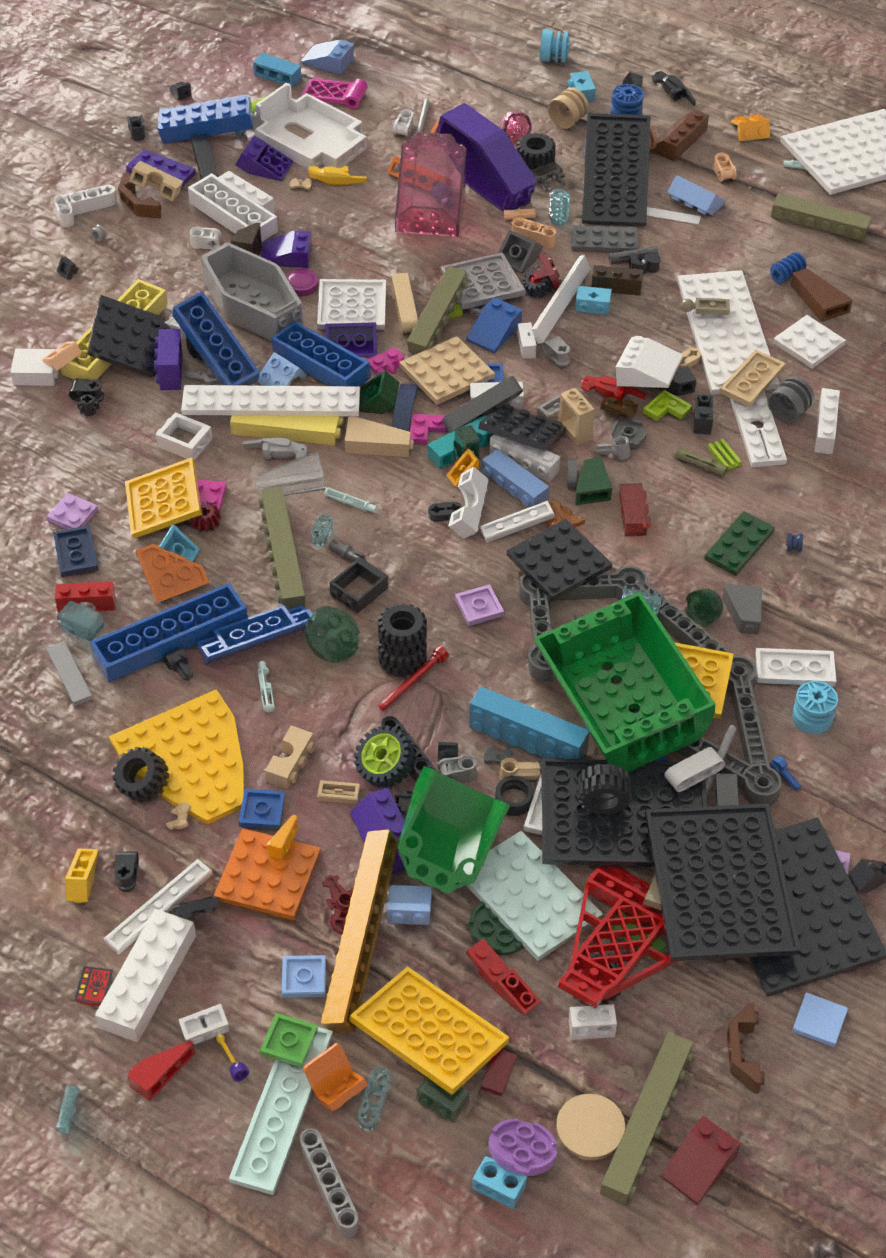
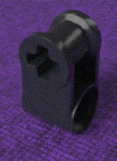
M143 115L127 116L131 138L135 141L143 140L145 138Z
M76 378L70 388L69 397L79 402L81 401L80 397L92 395L97 398V402H101L104 399V393L101 391L102 384L99 380Z
M138 851L116 852L114 874L117 879V886L121 891L128 892L136 886L137 870L139 868Z

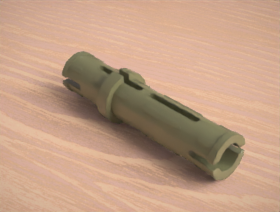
M680 447L676 451L675 458L701 467L708 473L711 471L722 477H725L727 474L728 466L714 462L712 458H704Z

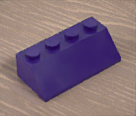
M388 787L368 794L350 812L363 842L366 841L368 832L390 830L400 840L405 821ZM398 849L392 874L406 870Z

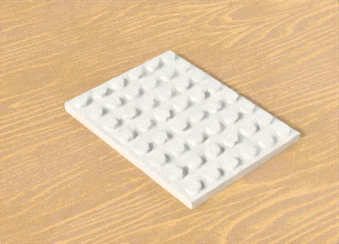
M885 109L781 136L780 142L801 162L805 169L830 195L886 179Z

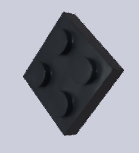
M213 895L176 904L174 908L177 916L181 915L182 918L194 916V911L202 910L203 913L215 911V906L220 904L218 897Z

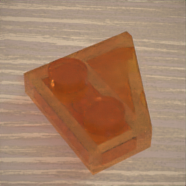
M557 500L548 501L555 518L545 521L548 527L564 519H567L574 527L585 524L584 517L575 516L572 514L571 509L563 506Z

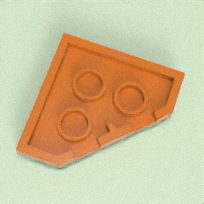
M151 544L135 551L156 604L209 584L203 565L160 548L156 544Z

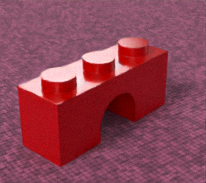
M113 581L56 584L55 602L58 613L77 612V605L82 602L92 603L96 611L115 610L116 595Z

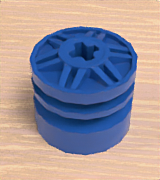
M632 84L616 86L612 91L610 114L642 115L643 90Z

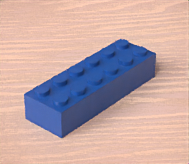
M249 94L159 110L158 131L163 144L191 139V136L205 134L212 136L253 129V106Z
M203 291L173 307L172 316L221 385L250 386L259 381L260 371Z
M294 321L271 338L273 353H277L302 371L329 386L360 387L371 379L370 363L297 321Z

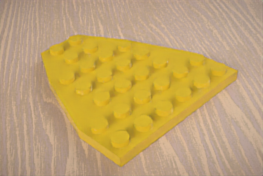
M217 689L109 736L110 743L120 759L122 758L120 756L122 753L126 754L128 749L134 750L135 747H145L160 756L168 766L169 770L166 772L169 773V778L166 779L168 782L167 787H163L164 792L158 794L175 807L181 803H188L191 806L188 814L208 825L241 810L244 794V767L234 715ZM147 766L137 772L136 777L142 780L145 777Z

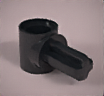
M182 647L163 655L164 662L170 671L178 672L183 680L189 681L193 677L192 671L187 666L188 657Z

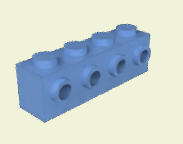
M495 450L482 460V473L496 482L498 486L507 490L512 496L522 501L524 505L532 507L549 499V486L500 450Z

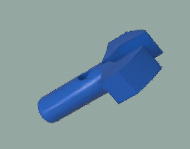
M777 756L770 763L771 768L781 774L790 786L797 791L801 785L787 770V761Z

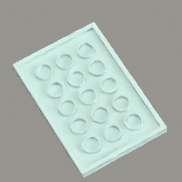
M522 831L489 850L475 883L467 885L472 893L481 902H484L488 909H491L492 914L497 916L498 920L507 929L511 930L514 937L523 943L525 949L537 961H540L576 936L584 894L555 864H542V851ZM587 898L585 911L602 919L603 913ZM583 921L581 933L592 925Z

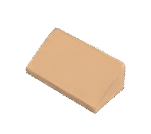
M66 342L44 357L42 362L54 370H59L82 352L77 342Z

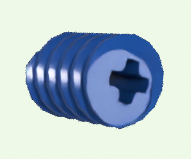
M799 252L791 253L771 266L770 274L772 279L777 284H782L784 281L792 278V273L806 269V259Z

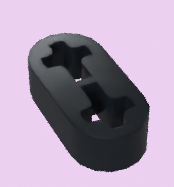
M458 502L432 504L428 508V517L435 522L450 521L453 510L462 508V505Z

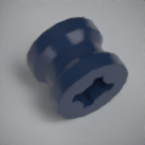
M787 533L786 551L796 550L797 552H802L803 534L793 535L792 533Z

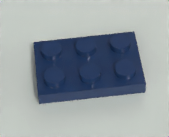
M90 525L53 532L61 577L98 571Z

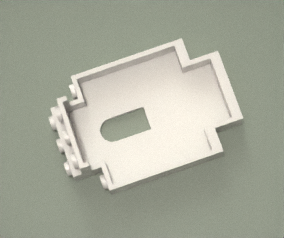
M285 83L255 104L256 112L253 114V128H255L256 136L293 160L294 163L306 169L309 166H320L322 164L327 167L341 168L367 149L366 136L362 132V121L307 93L297 100L293 99L291 85ZM291 124L297 125L312 134L303 139L287 131L285 127Z

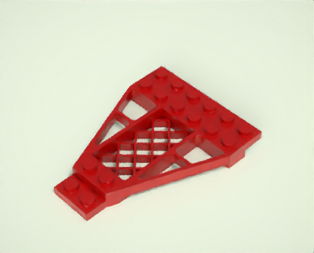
M601 866L600 869L596 868L586 881L570 967L559 980L558 988L596 1009L603 999L607 1000L678 962L670 961V957L652 948L659 936H666L662 911L644 905L650 884L617 866ZM588 895H592L612 906V909L603 920L585 911ZM622 913H624V914H626V915H628V916H630V917H623V916H622ZM585 921L596 927V929L577 951L582 922ZM640 923H643L648 927L642 928ZM626 924H635L636 928L627 929ZM620 925L622 930L612 931L611 926ZM639 935L640 940L631 941L630 936ZM624 937L626 942L617 943L615 938ZM609 938H610L611 943H609V944H602V943H601V940H600V939H609ZM629 949L630 954L621 955L619 950ZM614 950V956L605 955L604 951ZM599 952L600 957L591 958L590 953ZM648 956L657 961L654 965L629 977L643 957ZM618 962L620 968L610 969L608 963Z

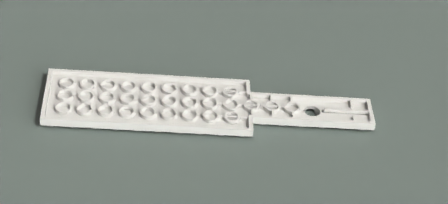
M742 270L677 276L683 300L691 299L695 302L696 298L730 299L729 315L696 314L695 309L687 312L697 349L701 351V362L711 395L720 394L721 386L755 349L770 356ZM778 377L766 390L777 389L780 386ZM765 391L750 407L730 398L751 468L786 465L787 458L772 412L768 408ZM753 421H760L764 425L762 428H757L751 423Z

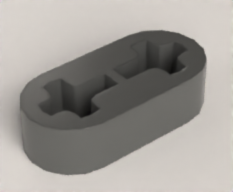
M568 458L567 488H576L577 459Z

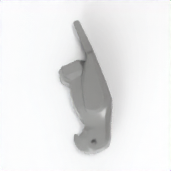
M263 438L243 442V448H262L264 460H270L273 457L287 459L295 456L296 460H305L308 457L306 445L294 442L288 438Z

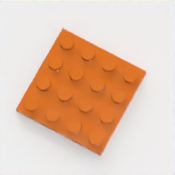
M242 828L214 895L218 897L219 902L295 920L321 854V848L292 841L285 858L280 860L267 854L266 845L273 837L272 835Z

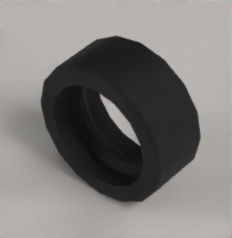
M520 776L505 777L498 782L495 788V799L510 805L506 813L507 815H522L530 809L534 789L525 778ZM518 789L526 794V799L518 803H511L502 797V793L506 790Z

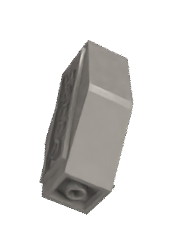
M228 242L201 256L203 282L223 317L228 322L270 341L273 336L294 321L303 325L302 302L276 263Z

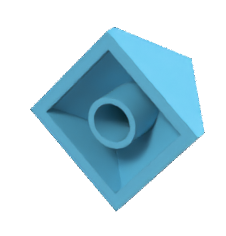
M175 525L171 526L159 545L160 548L176 553L192 562L200 550Z

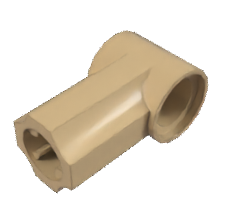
M505 758L501 762L499 779L501 781L505 777L520 776L526 780H539L540 764L539 762H517L513 758Z

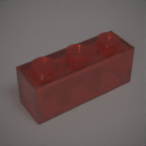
M642 483L620 484L619 500L624 536H647V528L651 527L650 517H647L649 513L648 504H645L647 499L646 490L643 491Z

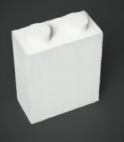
M15 349L10 372L13 385L55 386V380L59 378V370L52 369L43 363L42 359L56 349Z

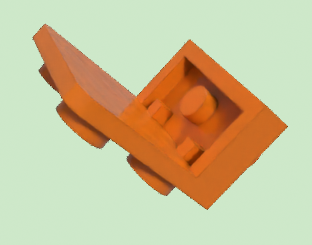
M338 1043L329 1047L303 1068L318 1102L332 1112L341 1108L346 1101L358 1095L362 1089L368 1086L365 1078L353 1071L342 1046Z

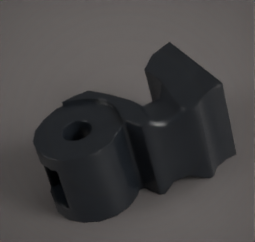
M630 253L629 268L641 269L643 274H646L647 271L656 273L660 269L661 257L655 253H647L644 259L640 261L637 254Z

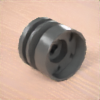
M789 377L769 395L767 404L773 416L779 421L793 423L813 405L815 395L806 381L799 377Z

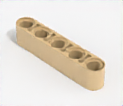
M408 273L391 274V286L401 333H411L418 321Z

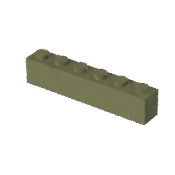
M778 193L773 203L771 213L772 218L861 241L865 240L871 222V217L780 193Z
M451 266L447 267L407 340L409 352L418 354L435 346V341L437 338H440L443 326H446L450 313H453L455 310L456 302L460 301L462 297V291L468 286L467 271Z

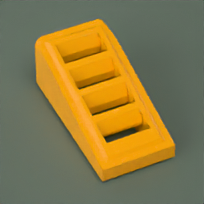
M292 815L267 843L268 856L280 860L285 858L299 828L297 815Z

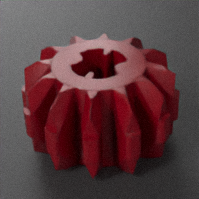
M203 502L201 505L202 515L190 519L194 529H198L199 532L204 530L208 533V530L214 531L215 527H219L221 513L217 506H213L212 503L206 505Z

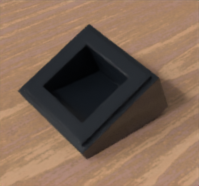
M438 742V762L444 758L458 757V743Z

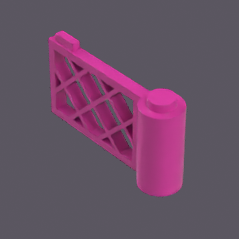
M314 78L310 79L301 97L306 93H314L311 96L323 102L345 104L350 109H356L368 85L362 79H356L352 83Z

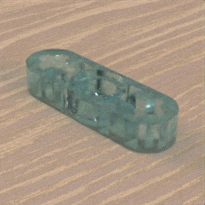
M377 1067L372 1070L358 1113V1124L366 1131H371L378 1126L391 1083L390 1072L384 1067ZM383 1075L384 1079L381 1080L379 1088L377 1087V1078ZM372 1094H377L381 1097V1100L377 1103H371L368 1097ZM370 1109L372 1110V1119L369 1122H365Z

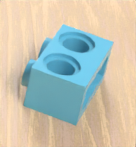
M485 1156L472 1179V1189L514 1210L526 1188L527 1176L512 1173L502 1168L493 1158ZM487 1173H492L495 1175V1177L488 1178L485 1175ZM512 1183L516 1185V1187L508 1188L505 1185Z

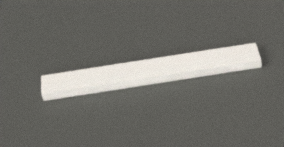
M585 255L579 256L531 329L538 344L544 342L578 290V286L581 285L591 268Z

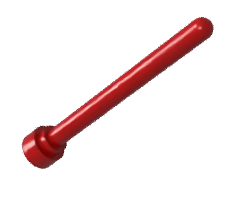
M442 646L434 649L431 658L381 702L379 709H387L436 663H443L448 659L449 653Z

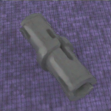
M332 539L328 546L329 550L340 554L344 559L355 562L361 557L365 560V554L354 550L352 546L345 545L336 539Z

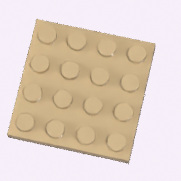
M458 336L399 362L400 368L436 405L470 390V383H485L495 378V373Z

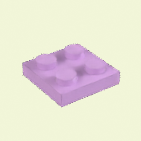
M67 493L46 516L47 521L65 529L82 527L96 514L98 505Z
M490 584L455 594V601L468 626L504 616V610Z

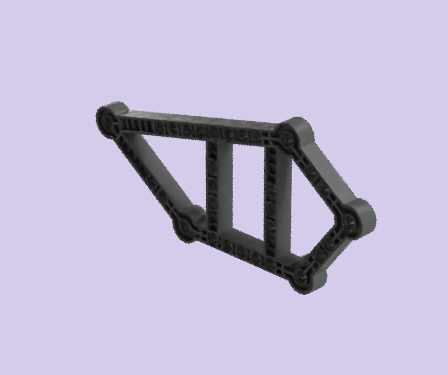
M635 566L622 567L616 573H603L554 600L603 598L622 600L641 592L665 630L681 644L731 653L650 586L647 574ZM524 574L520 580L519 596L521 601L529 606L534 645L528 654V672L537 681H553L559 684L534 641V637L551 631L548 607L551 600ZM733 655L726 691L731 693L745 761L727 751L723 759L725 766L718 773L737 774V786L743 790V795L750 804H769L771 806L779 797L782 780L779 773L770 768L752 689L755 683L757 668L749 658ZM632 708L630 712L637 713L639 709ZM701 737L699 741L675 752L685 758H689L708 747H712L718 753L720 747Z

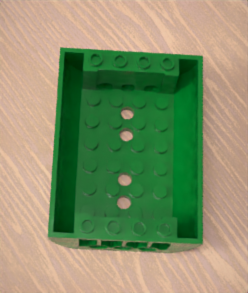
M641 592L534 637L537 648L609 765H616L618 768L625 769V772H630L699 741L712 722L716 704ZM605 666L613 667L611 670L608 671L603 670ZM614 680L621 681V683L617 685L612 684L611 682ZM632 708H638L639 712L632 713L630 712V710Z

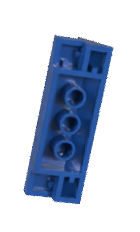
M282 605L214 629L213 637L196 642V645L206 665L312 627L316 622V618L303 605L289 610Z

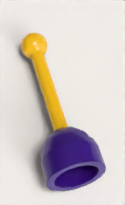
M221 1034L218 1035L216 1041L221 1043L232 1063L230 1066L232 1079L236 1082L244 1080L249 1075L247 1066L243 1062L235 1061L225 1043V1037Z

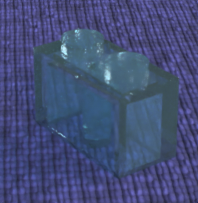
M71 600L57 615L59 628L64 632L76 635L80 639L92 641L104 627L102 614Z

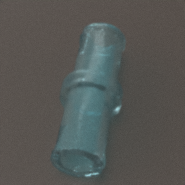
M75 1085L65 1086L63 1100L58 1107L60 1113L55 1130L59 1133L67 1134L70 1132L72 1118L77 1111L75 1105L80 1088H77Z

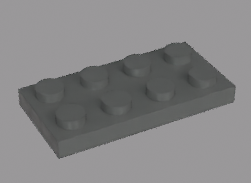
M573 225L572 251L617 253L638 249L637 228Z

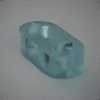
M322 514L316 519L311 531L313 544L321 546L327 543L333 529V518L330 515Z

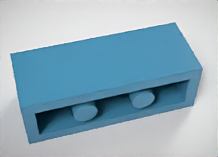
M261 53L253 62L254 75L281 84L288 83L291 87H294L302 78L301 65Z

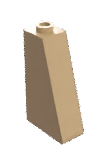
M355 416L348 417L345 453L409 457L410 450H413L414 440L411 439L410 432Z

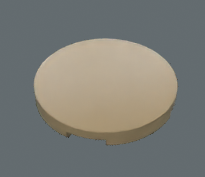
M582 1094L573 1097L562 1106L557 1117L556 1131L561 1145L574 1155H577L578 1158L591 1161L601 1160L612 1155L617 1149L625 1131V1120L617 1105L608 1098L596 1094Z

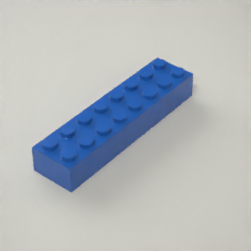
M227 583L90 641L92 656L107 681L111 682L162 660L163 655L179 647L186 650L195 646L196 642L213 637L214 629L248 618L247 607L232 585Z

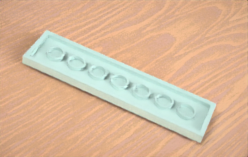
M318 1027V1032L302 1068L279 1060L274 1061L230 1174L229 1183L274 1195L312 1093V1088L303 1068L328 1049L333 1037V1031Z

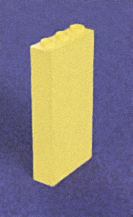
M232 415L230 420L231 434L260 438H288L297 442L333 446L336 445L337 439L341 437L340 426L344 425V416Z

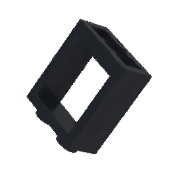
M361 557L330 581V595L357 614L388 589V575ZM360 576L373 586L356 598L344 590V588Z

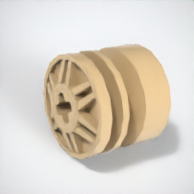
M569 87L549 103L548 114L556 126L568 129L587 114L589 104L585 95L580 90Z

